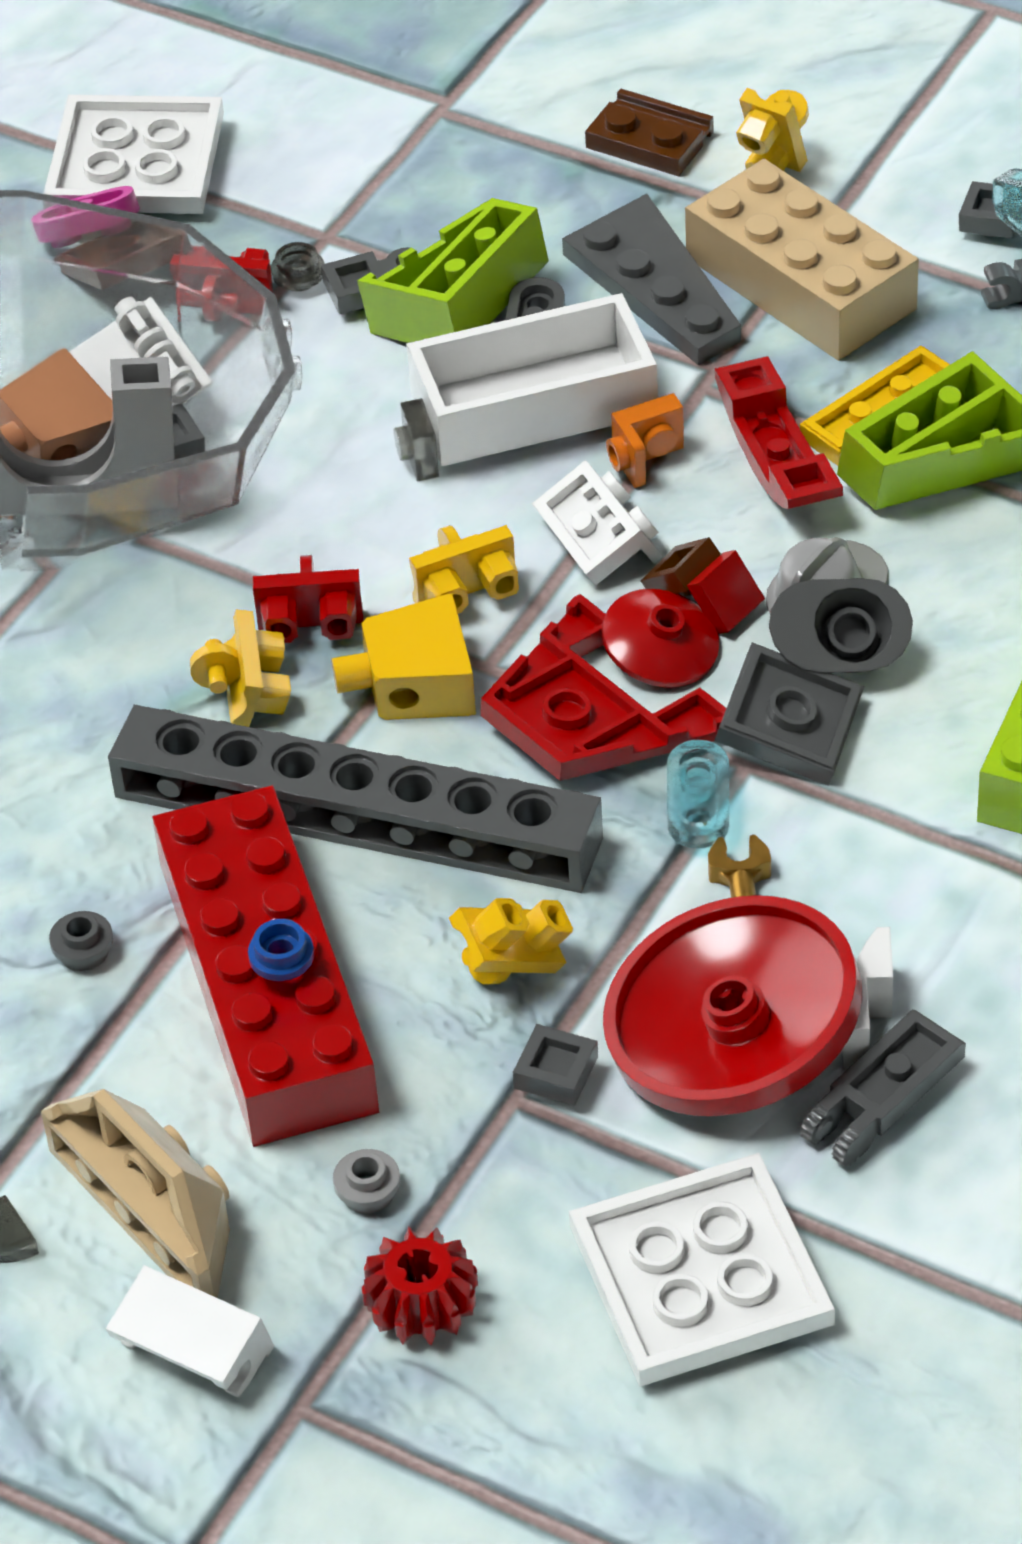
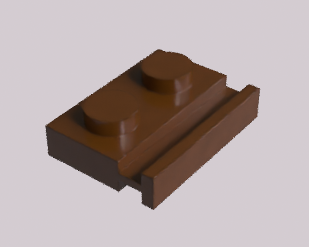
M620 88L617 92V100L614 103L609 102L586 129L585 144L588 149L679 177L703 147V139L706 136L711 137L714 133V120L711 115Z

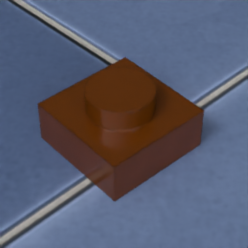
M710 537L677 545L640 582L645 589H662L687 597L691 595V592L686 585L719 557L721 553Z

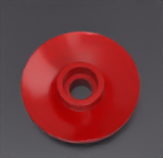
M641 589L629 592L618 598L609 607L603 620L602 640L609 657L623 672L640 682L652 686L672 688L697 682L711 670L718 656L719 636L716 627L704 615L696 603L680 594H674L662 589Z

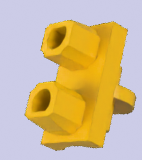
M746 88L739 99L744 121L736 132L739 144L752 152L745 162L746 169L764 158L783 171L785 168L801 172L808 161L800 129L809 117L806 99L797 91L779 90L770 95L766 100H763L759 97L756 90Z
M451 525L440 528L437 533L439 547L409 558L414 581L412 596L415 603L452 593L457 614H459L469 605L468 594L485 588L491 598L500 600L515 595L519 591L518 571L515 564L514 536L507 525L460 539L457 531Z
M236 609L233 616L235 628L233 637L224 644L218 639H210L205 643V646L195 651L190 658V674L194 682L202 687L210 688L213 693L220 694L226 691L230 723L250 727L255 712L284 714L291 695L289 675L261 672H279L285 651L283 633L256 630L253 611Z
M496 898L486 908L459 907L449 917L452 927L462 933L468 945L462 951V962L469 967V971L474 979L481 984H500L507 980L511 973H556L567 963L559 944L573 932V927L562 904L558 900H541L532 910L523 909L512 898Z

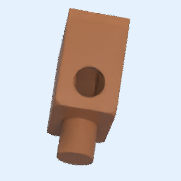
M66 348L58 350L0 389V430L16 449L35 458L64 460L86 453L103 439L111 424L113 411L111 398Z

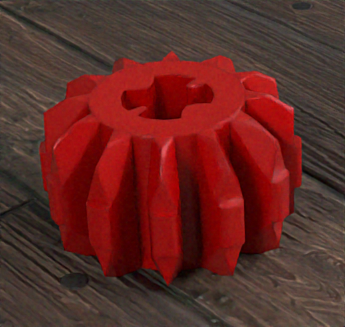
M408 1227L404 1241L400 1243L383 1237L382 1244L379 1247L380 1254L367 1256L364 1266V1285L361 1287L364 1306H367L368 1312H372L373 1322L377 1325L379 1332L395 1329L396 1336L402 1345L414 1334H422L423 1338L431 1346L436 1337V1331L439 1329L457 1335L458 1329L461 1326V1317L473 1315V1310L476 1306L475 1290L476 1286H478L477 1268L473 1265V1260L467 1259L466 1249L463 1247L461 1240L444 1243V1236L441 1235L438 1227L426 1238H418L416 1233Z

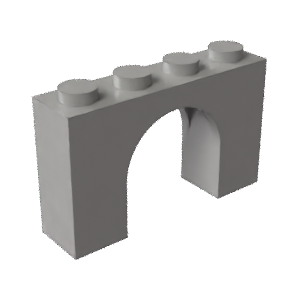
M169 358L110 359L113 408L111 424L103 439L92 449L79 456L64 460L35 458L12 446L0 430V515L21 514L24 516H36L44 512L59 511L94 513L102 509L133 507L141 510H151L159 506L176 505L172 389Z

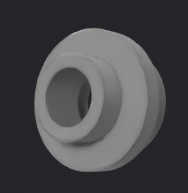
M361 1149L351 1152L343 1157L334 1169V1190L340 1200L350 1209L359 1213L378 1212L390 1204L399 1189L400 1173L398 1165L391 1156L379 1150ZM363 1176H372V1177L366 1178V1179L360 1178V1177H363Z

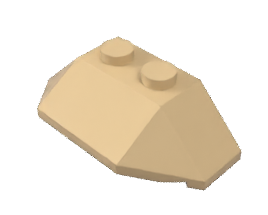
M105 1089L53 1103L41 1110L49 1151L167 1276L218 1298L230 1232L225 1203L230 1195L225 1182L218 1172L209 1165L202 1168L190 1156L185 1141L174 1127L167 1125L163 1128L144 1108Z

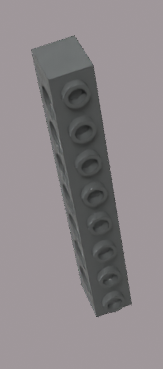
M134 704L108 755L115 798L177 810L273 785L290 834L578 893L583 892L603 840L601 797L583 794L574 790H562L527 783L513 778L507 779L467 771L458 767H447L406 759L398 755H386L351 748L343 744H331L291 736L283 732H271L236 725L227 721H216L180 714L167 709H155Z

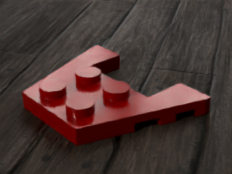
M581 594L573 597L566 605V614L557 624L550 622L540 633V643L528 656L521 654L481 697L480 716L559 781L714 742L726 707L699 687L659 711L651 713L581 658L603 646L601 632L606 613Z

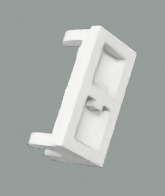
M145 1265L106 1327L109 1336L121 1341V1344L132 1349L140 1347L213 1381L216 1386L225 1389V1392L239 1397L244 1392L265 1356L268 1357L274 1348L273 1341L260 1317Z

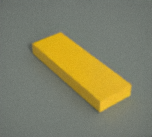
M920 345L800 423V430L809 446L820 454L824 453L827 459L838 466L844 433L847 428L950 364Z

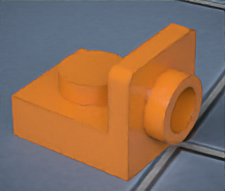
M674 393L611 413L612 438L606 441L608 457L617 472L624 471L634 488L646 485V460L684 448L683 406Z

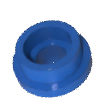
M274 919L268 921L256 930L249 944L248 957L251 968L259 976L272 981H286L303 974L313 962V942L303 928L292 920Z

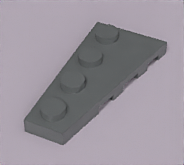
M647 193L562 238L563 255L611 295L622 293L633 313L697 365L706 362L741 342V324Z

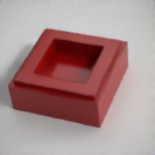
M736 550L723 552L686 585L705 617L716 627L718 634L731 631L765 599Z

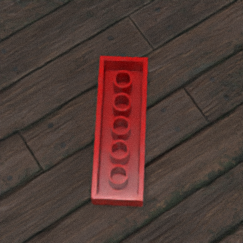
M271 785L152 816L160 866L252 1146L256 1147L380 1113L374 1063L274 786ZM274 919H288L298 923L313 942L314 959L311 966L300 976L286 981H272L259 976L251 968L248 957V947L256 930L262 924Z

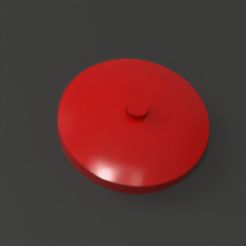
M752 895L726 898L701 905L676 916L649 934L628 955L618 969L606 995L603 1009L604 1036L607 1047L620 1074L627 1084L647 1101L676 1113L693 1116H726L744 1113L775 1103L803 1088L819 1076L840 1054L850 1039L860 1014L862 1004L861 974L850 944L842 931L833 921L818 910L798 901L775 896Z

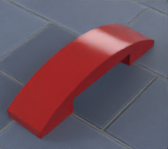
M766 356L715 368L716 383L734 433L754 474L768 495L785 509L843 496V486L825 454L815 455L789 411L786 387L769 357Z

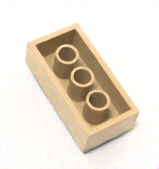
M764 158L685 207L686 249L699 267L838 361L917 310L919 258Z

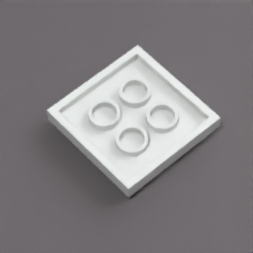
M68 95L43 193L45 207L60 201L115 187L131 186L134 189L140 206L138 213L203 214L224 116L222 97Z
M760 1153L569 1211L571 1231L640 1387L835 1325V1308Z

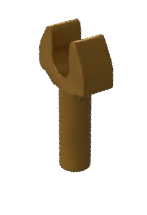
M752 834L749 837V858L743 861H734L727 856L725 839L718 837L708 853L709 881L729 886L731 898L756 895L755 884L771 877V855L769 848L761 839Z

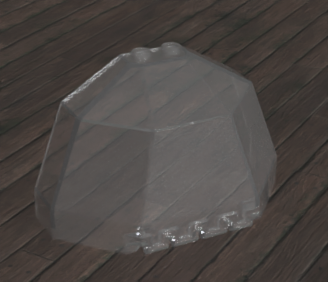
M0 190V389L58 350L66 348L68 351H71L114 322L118 316L114 310L115 306L122 299L132 296L136 302L145 301L149 297L153 298L213 381L212 385L183 404L205 437V452L88 485L26 486L24 515H0V563L2 570L20 569V572L55 571L239 504L291 402L292 391L301 389L302 363L299 356H292L291 322L289 319H282L276 295L190 224L27 190Z

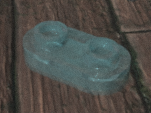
M691 740L676 746L670 752L667 759V827L671 837L683 846L689 848L711 847L718 837L725 838L729 831V759L726 752L719 745L706 740Z

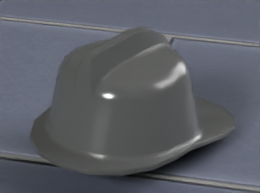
M865 578L812 579L794 583L780 593L771 608L769 630L774 646L785 660L802 670L818 673L869 672L888 667L903 655L911 640L913 626L908 603L899 592L880 580Z

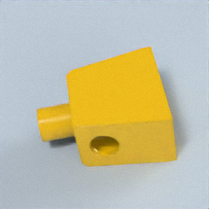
M452 593L366 618L361 623L364 653L331 658L337 694L372 688L377 714L384 720L476 715L473 672Z

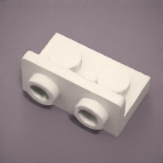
M586 460L532 503L583 572L595 585L600 583L640 549L644 551L654 564L663 557L651 541L659 532L638 506L634 507L630 512L623 506L631 498L628 492L610 471L600 477Z

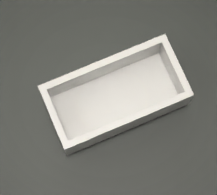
M622 293L406 343L411 395L441 466L612 426L611 413L658 398L657 363Z

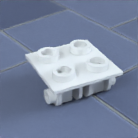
M132 296L122 299L115 306L114 310L118 316L114 322L69 351L111 400L110 359L168 357L172 406L184 404L213 384V381L152 297L145 301L137 302Z

